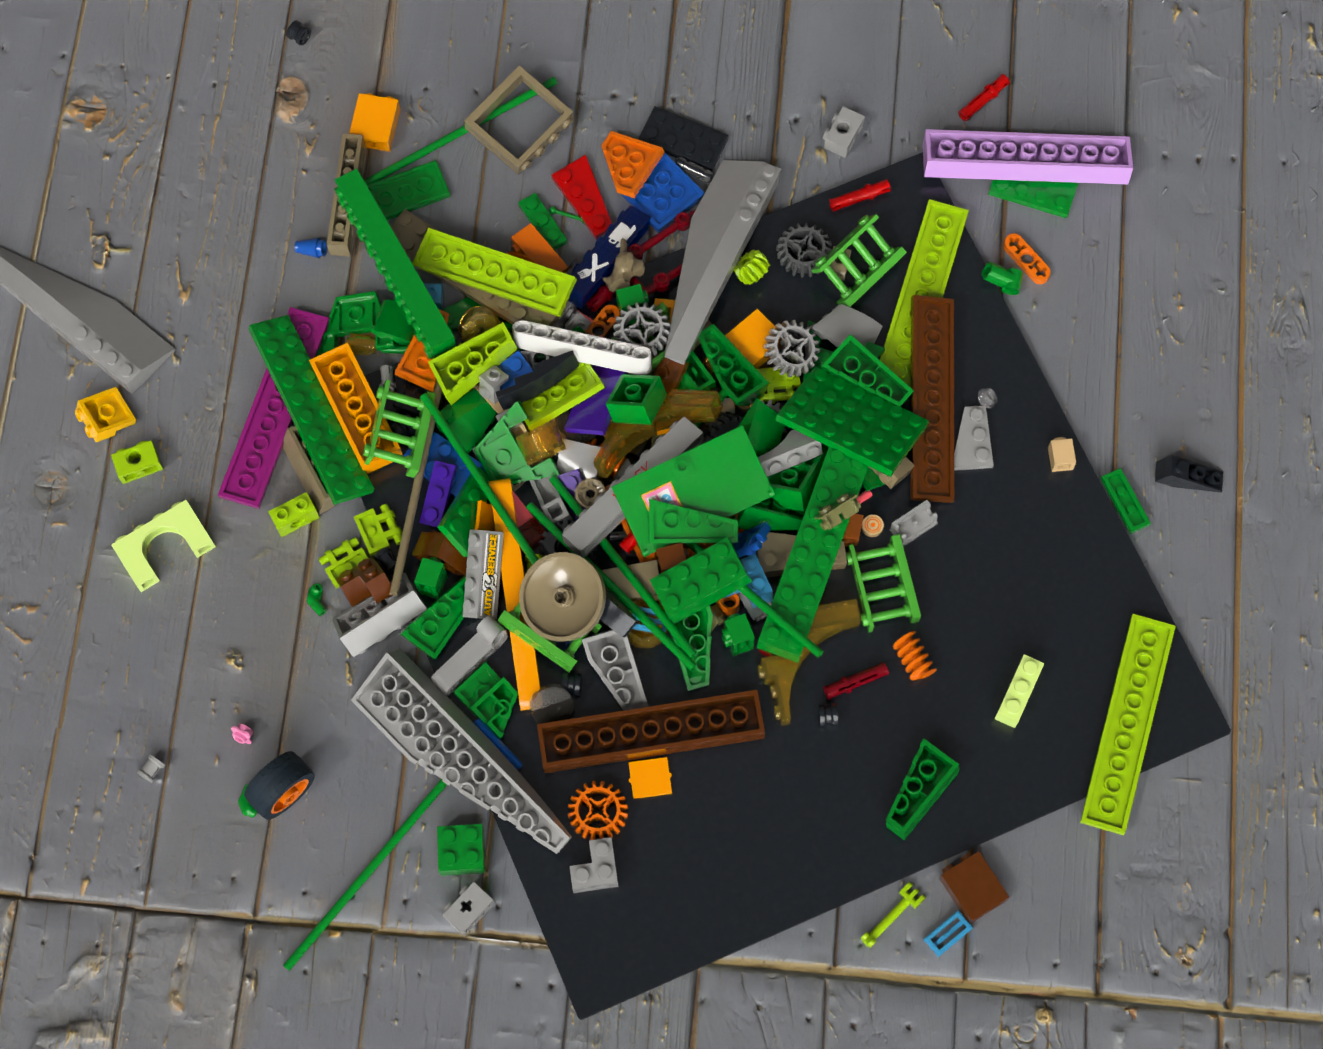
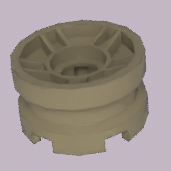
M585 479L577 485L575 499L581 507L589 509L600 494L606 493L605 487L599 480ZM589 489L595 493L592 498L586 495Z

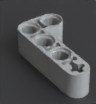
M491 615L485 617L476 628L477 633L431 677V681L446 696L457 689L507 640L506 630Z

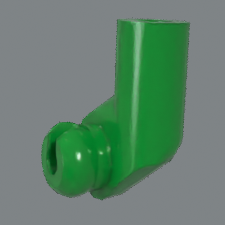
M314 583L308 590L307 603L320 617L326 613L327 609L321 603L323 587L318 583Z
M245 784L239 797L238 805L244 816L252 818L256 816L257 811L244 796L245 789L248 786Z

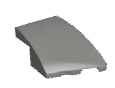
M839 304L832 309L831 313L824 315L822 320L811 325L810 330L816 333L822 340L828 339L836 347H839L850 334L865 347L867 341L875 343L883 326L871 317L851 307Z
M562 438L557 467L561 474L580 469L583 480L588 478L599 480L601 473L599 469L605 449ZM589 489L587 491L589 498L595 495L592 490Z

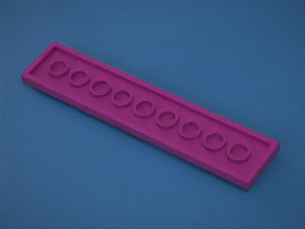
M290 307L287 315H289L309 358L313 359L317 357V352L321 348L324 333L329 325V318ZM267 368L218 493L219 498L260 509L282 451L283 439L287 428H290L293 422Z

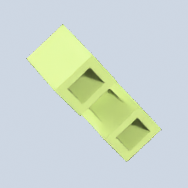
M1025 654L1023 655L996 714V720L1013 728L1016 727L1044 663Z

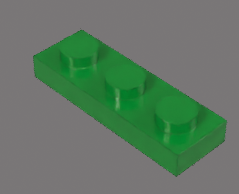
M536 193L518 202L519 208L529 223L536 228L553 250L567 244L566 237Z
M1119 468L1103 475L1101 481L1129 533L1132 534L1150 526L1151 522L1122 469Z

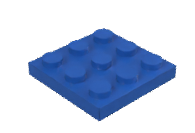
M664 152L636 197L631 198L623 194L621 195L659 233L674 222L677 214L687 212L697 204L705 193Z

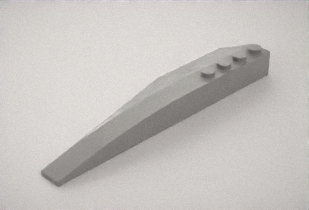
M722 161L691 218L665 358L683 365L685 364L779 185L781 168L763 161Z
M0 247V286L132 395L176 351L175 348L115 299Z

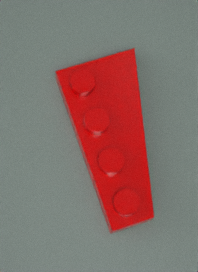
M586 155L551 175L552 180L578 216L581 217L595 239L613 230L612 222Z

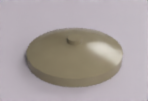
M568 552L552 553L536 561L525 574L519 591L521 613L528 626L541 637L560 642L576 640L589 633L599 622L606 603L605 584L598 569L584 557Z

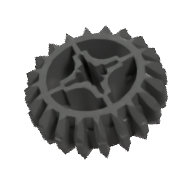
M798 223L796 229L790 226L789 232L784 231L782 237L778 239L779 244L776 247L778 252L777 258L780 260L781 266H786V272L793 270L792 275L795 276L797 273H800L801 278L804 277L805 273H808V276L811 278L813 275L811 270L816 266L815 262L832 251V243L828 241V234L823 235V229L816 230L815 224L812 228H809L807 223L804 227H801ZM812 241L819 246L820 250H817V247L812 245ZM788 250L797 256V260L789 254Z

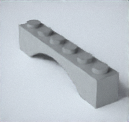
M509 409L496 416L498 422ZM522 421L511 427L510 429L530 464L535 466L544 461L525 422ZM551 477L529 480L544 514L554 524L556 521H573L564 499L549 481Z
M792 430L777 447L759 456L758 459L768 477L823 454L822 444L796 430Z

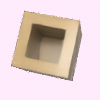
M1065 437L1053 439L1048 446L1052 472L1073 470L1076 464L1073 440L1066 439Z

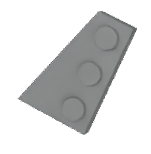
M986 405L964 407L954 451V471L993 468Z

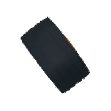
M288 751L272 760L255 775L246 787L244 796L263 818L271 820L288 810L306 793L313 783L315 774L296 753Z

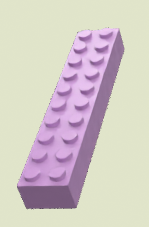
M926 129L922 145L924 177L1128 184L1133 171L1130 137Z

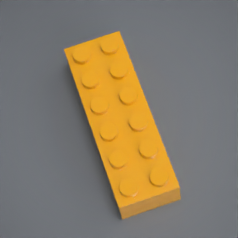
M348 342L310 359V364L362 470L369 474L393 463L392 461L373 456L369 465L364 464L366 456H363L365 444H369L378 402ZM382 418L380 429L392 432L387 420ZM378 437L376 448L402 455L397 442Z

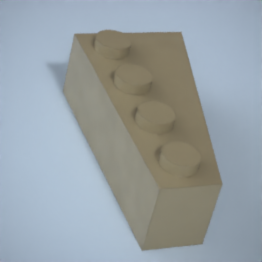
M768 533L766 541L762 543V548L756 552L766 578L782 576L796 535ZM843 541L841 542L832 570L844 569L846 567L847 559Z

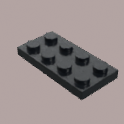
M654 106L638 140L662 147L664 152L675 158L684 157L688 159L687 162L692 161L704 167V169L713 171L728 141L729 135Z

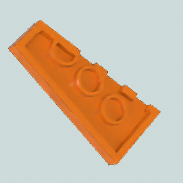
M439 309L444 320L448 323L449 313ZM414 335L395 370V375L433 392L436 377L428 363L432 358H427L422 342H418Z

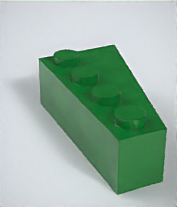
M851 334L820 368L897 406H901L914 392L912 388Z
M924 738L886 818V827L903 840L908 837L959 773V764Z

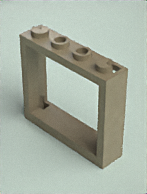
M519 65L464 120V126L469 133L519 175L522 171L530 168L532 161L536 157L539 158L543 155L549 143L553 144L559 138V133L563 129L567 130L569 128V125L573 122V111ZM524 82L558 111L561 116L517 159L479 125Z

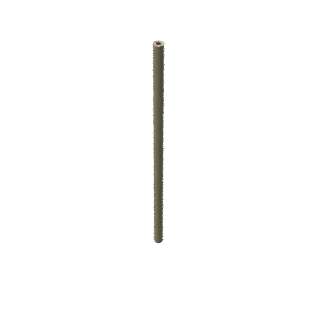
M436 379L433 393L436 394L434 404L439 408L442 389ZM432 415L420 468L413 482L389 593L392 596H398L435 426Z

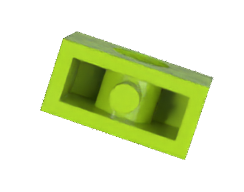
M152 440L141 441L136 446L117 450L116 453L111 454L118 478L123 484L163 470L157 449ZM135 458H141L138 463H132Z
M307 492L268 511L281 538L320 518Z

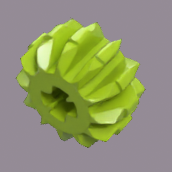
M751 250L749 253L746 252L743 257H740L741 259L734 269L737 278L741 282L751 285L754 282H758L760 278H763V275L768 272L770 264L767 257L759 250Z

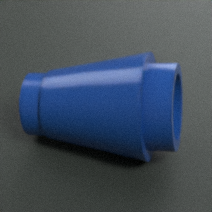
M321 238L296 241L295 252L320 258L326 255L327 243Z

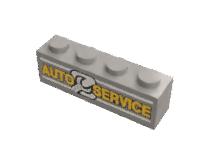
M469 531L463 617L484 619L491 615L494 619H497L504 532Z

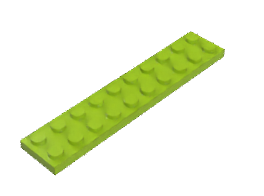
M930 199L886 338L885 352L880 358V361L910 388L911 297L919 295L943 298L969 210Z
M1136 614L1131 616L1080 819L1082 824L1123 836L1126 833L1175 625Z

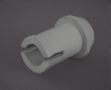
M383 365L380 367L381 383L379 385L383 386L386 379L391 380L389 391L394 392L396 383L393 379V366Z

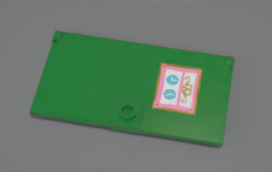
M743 425L611 487L644 557L656 552V549L673 544L649 543V499L728 518L775 496V492L768 481Z

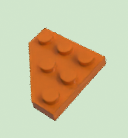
M614 131L609 133L601 145L617 193L631 198L636 197L664 154L662 147Z

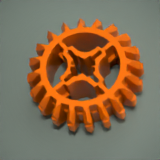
M592 781V788H589L585 783L583 785L584 792L579 788L576 790L579 797L571 796V800L576 804H568V809L573 810L568 813V818H575L570 822V825L572 827L578 825L575 829L577 834L584 830L582 835L584 839L589 834H591V840H596V835L603 839L605 834H607L608 838H613L611 831L613 830L616 834H619L620 830L617 825L624 827L625 822L621 819L628 818V814L622 812L628 809L627 804H622L626 800L625 796L618 797L621 793L620 789L612 792L613 784H609L606 789L604 781H601L600 787H597L596 781ZM593 795H604L607 798H604L601 801H595L589 797ZM584 802L589 808V813L582 821L579 812ZM612 802H614L617 808L613 821L606 813ZM593 807H594V808H597L598 810H599L600 808H603V809H602V814H603V816L600 815L599 813H596V814L594 815V809H593ZM600 821L607 826L601 828H593L588 825H592L594 822Z

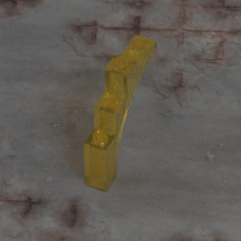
M671 389L652 425L613 423L611 418L607 431L603 435L606 440L603 442L593 462L600 478H608L615 466L626 454L642 442L657 435L661 430L670 428L675 421H680L683 417H686L691 423L715 422L723 408L718 392Z
M857 599L819 605L808 638L818 646L825 639L842 630L859 626L861 618ZM806 647L803 648L798 663L777 655L761 658V665L757 666L759 679L763 678L764 685L773 684L770 685L772 698H776L777 701L774 711L776 720L780 719L781 726L788 725L791 721L789 703L791 687L803 660L810 654Z

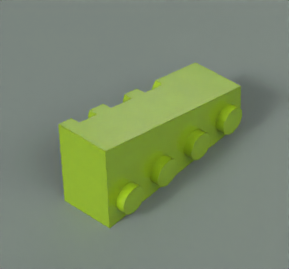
M503 322L428 361L445 397L452 406L479 383V376L493 366H499L518 348Z

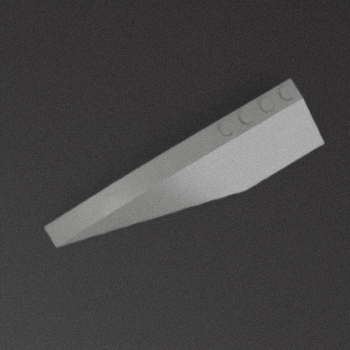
M401 649L387 652L351 701L409 761L421 765L431 775L435 774L443 779L442 782L449 786H454L461 794L488 811L492 810L498 814L499 818L511 822L518 830L530 834L534 840L556 854L559 853L570 840L571 835L536 791L482 731Z

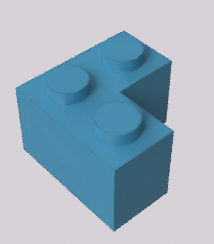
M756 554L741 559L753 581L747 584V586L765 602H772L773 590ZM736 590L735 592L725 596L724 598L737 594L740 591ZM749 600L753 609L758 607L751 600Z

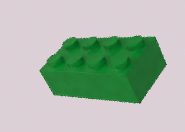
M728 537L650 579L668 618L674 624L753 582Z

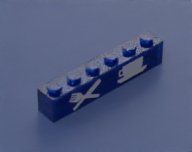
M632 205L626 211L622 210L617 221L614 224L611 223L607 228L606 234L597 239L595 247L592 250L589 249L585 253L583 261L574 266L571 276H574L577 281L568 299L570 303L580 309L584 307L605 282L602 278L609 277L613 272L615 259L620 253L621 239L624 238L626 240L627 249L630 245L637 244L649 230L651 216Z

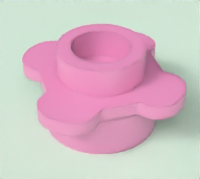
M238 724L237 727L232 726V736L237 742L242 744L252 743L250 738L253 735V731L251 728L244 724Z

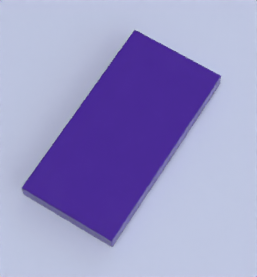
M590 364L605 388L572 407L564 429L568 433L605 435L611 420L606 402L620 376L629 373Z

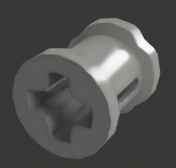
M149 754L147 762L136 773L148 782L153 783L154 776L166 765Z

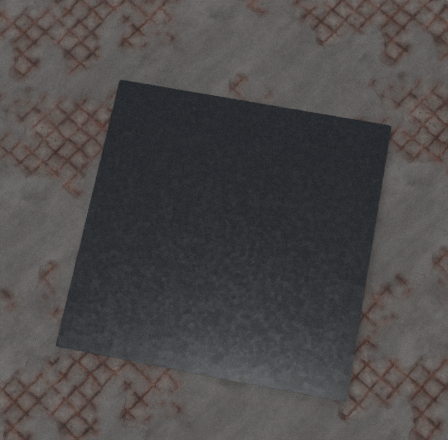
M923 152L762 216L741 257L751 250H759L767 257L770 264L768 272L758 282L749 285L741 282L737 278L735 271H733L708 318L709 321L724 335L728 334L756 309L774 326L778 323L782 325V322L785 320L789 323L795 320L797 325L803 322L804 329L807 327L808 321L818 323L823 319L824 315L831 313L832 309L838 306L837 301L841 298V292L824 271L819 274L813 273L811 278L808 276V273H805L804 277L801 278L800 273L793 276V270L786 272V266H781L780 260L777 258L778 252L776 247L779 244L778 239L782 237L784 231L789 232L790 226L796 229L798 223L801 227H804L807 223L808 227L812 228L815 224L817 231L823 229V235L828 234V241H831V249L833 250V246L836 247L859 225L858 221L863 216L877 214L879 218L872 225L890 247L902 246L907 253L867 290L851 308L871 317L883 326L874 344L884 347L928 201L930 199L954 206L940 178L924 177ZM885 179L889 181L891 192L883 193L874 197L873 200L867 199L834 212L831 210L829 199L861 189L866 184L872 185ZM965 225L943 298L954 299V451L964 407L986 405L994 465L993 468L954 471V502L928 501L931 504L930 510L932 513L936 512L938 515V524L903 547L921 613L919 622L910 623L909 617L906 618L905 616L873 622V632L868 633L867 626L863 627L861 621L863 610L852 567L846 564L844 569L831 570L808 634V638L824 651L819 658L806 647L803 648L798 663L775 654H771V657L761 654L758 651L757 644L767 617L759 621L753 620L739 597L738 613L739 615L746 614L755 637L754 649L733 657L730 648L725 647L721 637L723 635L724 623L722 625L717 624L711 632L709 685L690 691L687 690L678 658L653 633L632 629L627 635L649 707L758 690L765 729L764 739L551 773H544L537 724L624 710L588 661L583 642L574 654V659L577 662L571 671L568 672L570 675L582 674L580 696L574 695V693L562 694L563 674L567 671L535 649L543 708L521 711L518 695L500 740L522 762V767L518 772L546 803L571 835V838L561 851L556 854L534 840L530 834L518 830L514 824L499 818L495 812L492 811L577 1017L580 1020L598 1014L1086 798L1132 614L1175 625L999 289L995 284L984 280L983 276H981L982 270L986 265ZM865 230L858 238L874 259L880 261L884 257V252ZM812 241V245L817 247V250H820L819 246ZM851 244L847 248L851 250L850 260L861 274H866L870 270L869 264ZM686 247L645 263V272L641 277L636 276L637 279L645 287H648L653 283V278L656 274H667L683 263ZM788 250L789 254L797 260V256ZM847 270L843 283L847 288H852L856 284L854 282L855 278ZM680 275L670 281L669 288L666 291H655L648 295L649 308L655 303V298L676 300ZM600 281L575 291L570 296L576 300V309L594 320L605 306L614 305L617 307L616 292L612 295V299L606 301L596 312L591 310L593 306L589 309L586 302L598 292L601 286L606 285L605 281ZM613 312L611 314L607 313V320L610 317L615 318ZM506 320L455 339L456 346L506 322ZM595 327L592 333L600 336L604 333V329L602 327ZM613 329L607 338H613V333L616 331ZM791 334L793 338L800 339L796 335ZM823 339L819 346L832 352L838 348L828 339ZM701 344L698 345L693 352L715 380V387H721ZM798 345L790 346L785 352L793 351ZM804 345L802 346V353H803V355H804L803 358H805V346H804ZM783 358L785 361L791 364H795V362L792 363V361L789 358ZM767 360L758 369L774 367L775 365L773 363L767 364ZM400 362L391 365L393 366V379L396 383L394 392L399 393L405 379L395 375V370ZM380 370L365 375L375 398L381 383ZM801 373V375L799 376L800 385L803 383V373ZM786 389L774 390V393L786 392ZM911 396L900 406L910 412ZM446 397L444 398L439 408V411H441L448 404H450ZM386 399L385 410L402 415L406 414V412L393 407V400ZM787 400L776 401L772 405L775 406L777 403H780L779 409L781 410L787 403ZM734 403L735 414L744 418L747 412L738 410ZM691 407L670 420L691 416L692 419ZM496 413V415L494 416L495 420L493 424H490L486 429V435L498 423V420L496 418L498 413ZM386 419L387 422H388V424H389V426L395 422V421ZM435 424L434 432L443 437L444 439H446L447 441H449L448 438L445 437L439 431L437 425ZM562 425L559 429H555V430H565V429H564V426ZM657 426L644 451L651 449L652 438L657 433ZM412 433L409 434L408 437L414 436L415 433H414V434H412ZM589 434L586 438L581 436V443L591 442L596 438V446L604 443L605 450L608 447L612 448L611 455L618 451V459L626 456V459L628 458L633 465L640 459L601 440L603 435ZM538 435L536 437H532L536 446ZM1065 437L1066 439L1073 440L1076 458L1073 470L1052 472L1048 446L1053 439ZM398 443L402 455H404L409 449L408 445ZM471 450L468 454L480 462L473 450ZM539 450L543 460L549 458V450ZM910 450L909 453L906 455V457H907L910 461H911V450ZM393 462L367 474L374 487V491L372 494L362 496L361 499L366 511L373 508L376 515L382 513L380 506L388 504L390 510H393L396 516L394 519L397 526L401 527L403 532L414 478L406 476L407 468L404 465ZM606 472L600 473L599 481L604 485L607 478ZM911 472L892 489L885 484L870 490L872 497L860 504L861 508L855 514L864 515L863 520L868 515H877L883 520L884 527L882 533L877 537L866 536L861 527L858 546H854L856 553L886 547L887 544H890L891 536H894L890 531L892 523L924 502L910 500ZM423 477L403 573H406L416 590L414 581L421 561L412 556L413 550L421 532H431L432 530L441 532L437 527L419 523L430 482L425 477ZM526 481L514 493L525 507L533 502L543 512L530 481ZM863 484L861 486L859 494L866 490ZM451 495L448 501L446 512L455 499ZM534 517V521L522 528L520 532L535 554H540L539 549H543V545L539 543L540 540L544 541L545 539L542 534L544 531L549 532V530ZM386 522L380 524L383 532L390 530ZM621 523L612 531H623ZM776 530L769 532L797 536L798 530ZM610 533L605 537L627 565L640 563L638 557L626 558V552L618 545L622 540H610ZM394 539L387 540L392 549V554L397 559L400 545H396ZM561 544V552L571 553L563 544ZM599 544L597 551H593V555L596 558L595 560L591 559V561L601 570L616 568V564ZM845 546V552L847 553L849 547ZM521 549L525 576V573H527V562L525 561L526 555ZM885 555L858 561L860 572L863 573L892 567L895 562L893 556ZM446 570L448 578L442 595L457 583L463 575H454ZM500 573L496 621H498L504 610L507 611L502 573ZM892 575L863 581L865 592L870 593L898 587L900 581L898 576ZM782 576L767 577L773 590V599ZM420 595L426 608L437 600ZM898 595L868 603L871 614L901 608L905 605L904 597ZM726 601L724 605L733 607L735 603L733 601ZM643 603V604H638V605H637V606H639V607H644V608H649V609H651V608L647 605V603ZM647 615L650 618L659 619L656 616ZM464 617L437 658L432 659L427 655L434 673L477 633L476 628L483 619ZM599 620V624L602 627L598 633L611 629L603 621ZM638 621V622L636 623V624L644 625L641 621ZM502 626L507 632V640L485 662L500 678L504 677L518 692L510 631ZM1177 626L1175 627L1140 774L1223 738L1231 732ZM666 629L665 633L672 639L670 632ZM590 631L587 637L595 635V633ZM911 631H916L912 636L913 639L920 638L916 645H924L925 647L920 653L929 654L925 662H933L929 669H937L930 676L914 681L909 678L911 673L905 671L908 665H902L901 660L903 658L897 656L899 650L893 649L894 643ZM1025 654L1044 663V666L1016 727L1013 728L996 720L995 717L1018 665ZM881 662L886 664L889 675L852 689L851 693L847 694L845 692L830 700L827 699L823 690L824 686L839 681L843 676L849 677ZM453 693L447 696L473 723L478 720ZM831 703H836L838 725L826 724L820 727L818 705L829 706ZM924 738L959 764V773L908 837L903 840L886 827V818ZM667 757L669 773L672 774L670 778L672 794L633 799L632 785L629 783V762ZM592 781H596L597 787H600L601 781H604L606 789L609 784L614 786L612 792L620 789L621 793L618 797L625 796L626 800L622 804L628 805V809L622 811L628 814L627 819H621L625 822V826L617 825L620 830L619 834H616L613 830L611 831L618 887L573 893L569 866L592 863L589 844L591 834L584 839L582 837L584 830L578 834L575 832L578 825L573 827L570 825V822L575 818H568V813L573 811L568 809V804H576L571 800V796L579 797L576 790L579 788L584 792L583 785L585 783L589 788H592ZM593 795L589 798L601 801L607 797L604 795ZM584 802L579 812L582 821L589 813V808ZM614 802L610 804L606 812L613 821L617 812ZM593 807V809H594V815H595L596 813H599L600 815L603 816V814H602V809H603V808H600V809L598 810L597 808H594V807ZM596 821L592 825L589 824L588 826L593 828H601L607 825L600 821Z

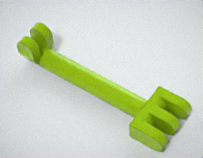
M908 882L899 892L903 899L870 933L866 932L860 938L867 947L871 948L877 942L876 939L909 905L916 909L926 897L923 894L917 900L914 898L919 892L917 888L911 894L907 892L913 885L911 882Z

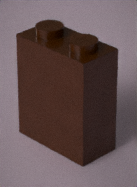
M979 851L975 854L969 852L960 858L961 863L956 866L952 863L942 869L943 874L939 878L969 924L1009 899V895Z

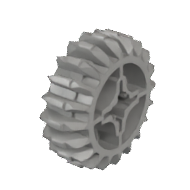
M636 302L634 309L628 305V312L620 311L621 317L617 316V324L613 325V329L616 331L613 335L617 341L645 346L651 350L654 356L657 355L656 349L663 351L664 347L662 344L667 345L670 323L666 322L668 320L666 315L661 316V309L655 311L654 304L647 308L646 302L643 304V307H639V303ZM644 318L651 319L654 322H647ZM633 319L637 320L634 325L629 326V328L625 329V327L630 321H632ZM640 324H641V327L643 328V330L645 331V332H644V338H643V336H642L641 331L639 330V329H640ZM659 332V334L653 341L649 343L647 342V339L650 336L655 335V333ZM630 339H637L640 344L632 342Z
M785 320L782 322V325L778 323L775 325V329L769 330L770 335H767L764 339L768 342L763 345V348L768 350L764 353V356L770 357L767 364L773 363L775 365L773 370L780 369V375H784L786 372L788 377H792L793 374L796 377H799L801 373L806 374L809 372V368L812 369L815 366L814 362L819 358L815 355L820 352V349L815 347L819 344V341L813 340L816 333L810 334L809 326L804 329L803 322H800L798 325L795 320H792L790 323ZM791 334L796 335L800 339L793 338ZM779 338H780V340H781V341H780V344H781V346H782V349H781L780 352L778 351V339H779ZM798 345L793 351L785 352L790 346ZM803 345L805 346L806 351L805 358H803L804 355L802 353ZM783 358H789L792 361V363L795 362V364H791L785 361Z

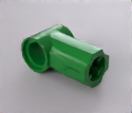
M991 261L986 263L981 275L984 280L1002 287L1001 290L1005 294L1018 295L1020 293L1023 272L1015 268L1006 269Z

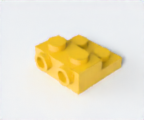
M117 387L83 398L77 402L76 418L79 422L83 421L85 423V432L88 438H94L95 442L115 436L116 431L134 425L136 422L134 415Z

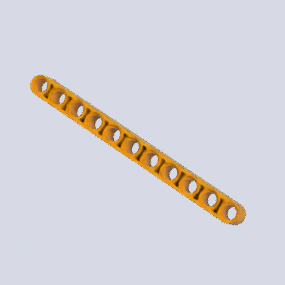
M511 479L489 481L490 487L517 526ZM492 506L495 531L504 532L501 573L506 609L509 613L519 603V591L524 578L521 548ZM521 614L520 621L527 625L526 621L523 618V615ZM510 631L521 711L543 708L535 648Z

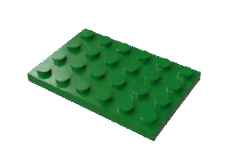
M815 366L776 416L777 422L834 450L838 449L843 454L889 477L893 475L929 423V420L900 406L883 400V398L875 396L860 387H856L842 378L833 376Z

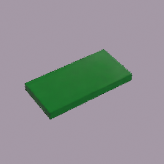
M436 160L367 185L386 220L398 217L404 209L411 212L451 197Z

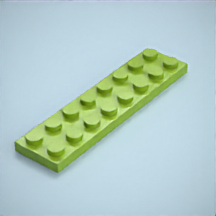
M431 228L427 229L412 262L414 268L557 317H561L577 281L574 276Z

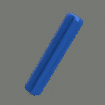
M481 719L474 722L509 762L519 770L522 767V762Z

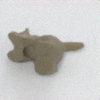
M624 238L621 239L620 253L615 259L612 274L609 277L602 278L611 292L629 287L633 276L641 277L645 272L644 262L637 259L633 253L627 251V242Z

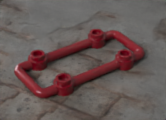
M695 210L688 214L685 212L677 214L673 224L641 245H630L627 251L633 253L637 259L642 260L644 252L677 230H688ZM682 264L667 274H656L653 278V283L648 287H645L636 276L631 278L630 283L632 285L641 284L642 291L646 290L647 295L655 291H666L669 288L670 281L681 274Z

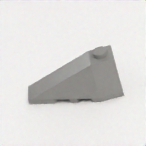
M612 629L582 639L588 661L622 709L631 710L649 707L628 635L622 637Z

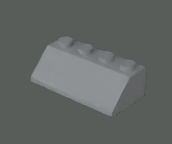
M403 573L398 596L391 595L377 604L370 596L335 617L332 621L340 640L351 655L355 657L366 652L368 647L376 642L383 641L388 634L401 629L405 623L413 618H417L427 608L406 573Z

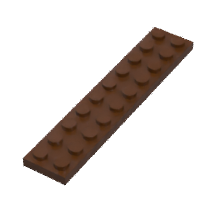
M913 295L911 297V388L914 392L911 394V412L929 420V423L911 448V462L915 466L911 470L910 500L953 503L954 299Z

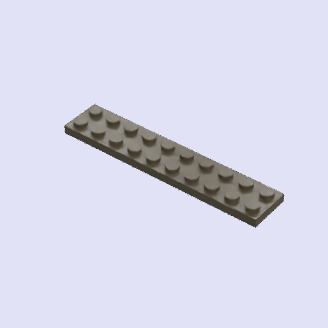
M406 209L403 210L391 225L393 232L411 262H413L427 229L431 228L440 231ZM432 274L512 325L517 321L524 320L553 326L560 318Z

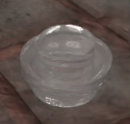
M983 388L978 392V401L982 406L984 405L990 409L997 402V396L991 388Z

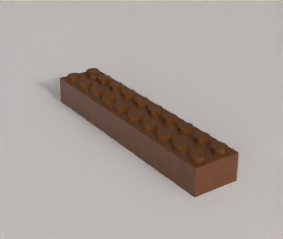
M758 690L537 724L544 773L760 740L765 737Z

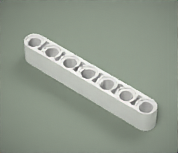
M524 320L517 321L512 326L513 341L519 349L551 356H558L573 350L578 362L637 375H646L652 370L651 350L645 346Z

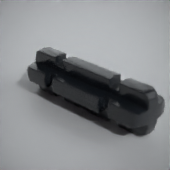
M684 157L677 159L676 164L682 170L685 169L686 173L699 179L701 177L707 183H710L713 179L714 173L712 171L704 170V167L692 161L687 162L688 159Z

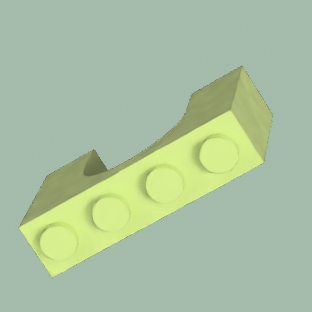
M187 500L175 503L168 511L158 513L150 522L138 525L133 532L120 536L115 540V543L111 544L141 592L160 581L147 559V548L156 536L166 532L181 535L185 538L197 558L216 547Z

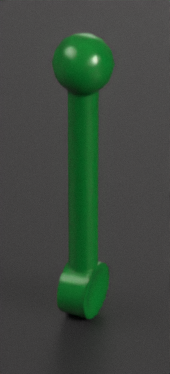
M554 206L549 208L551 214L563 215L581 221L585 225L579 216L557 210Z

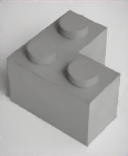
M612 837L589 840L592 863L569 866L573 893L618 887Z

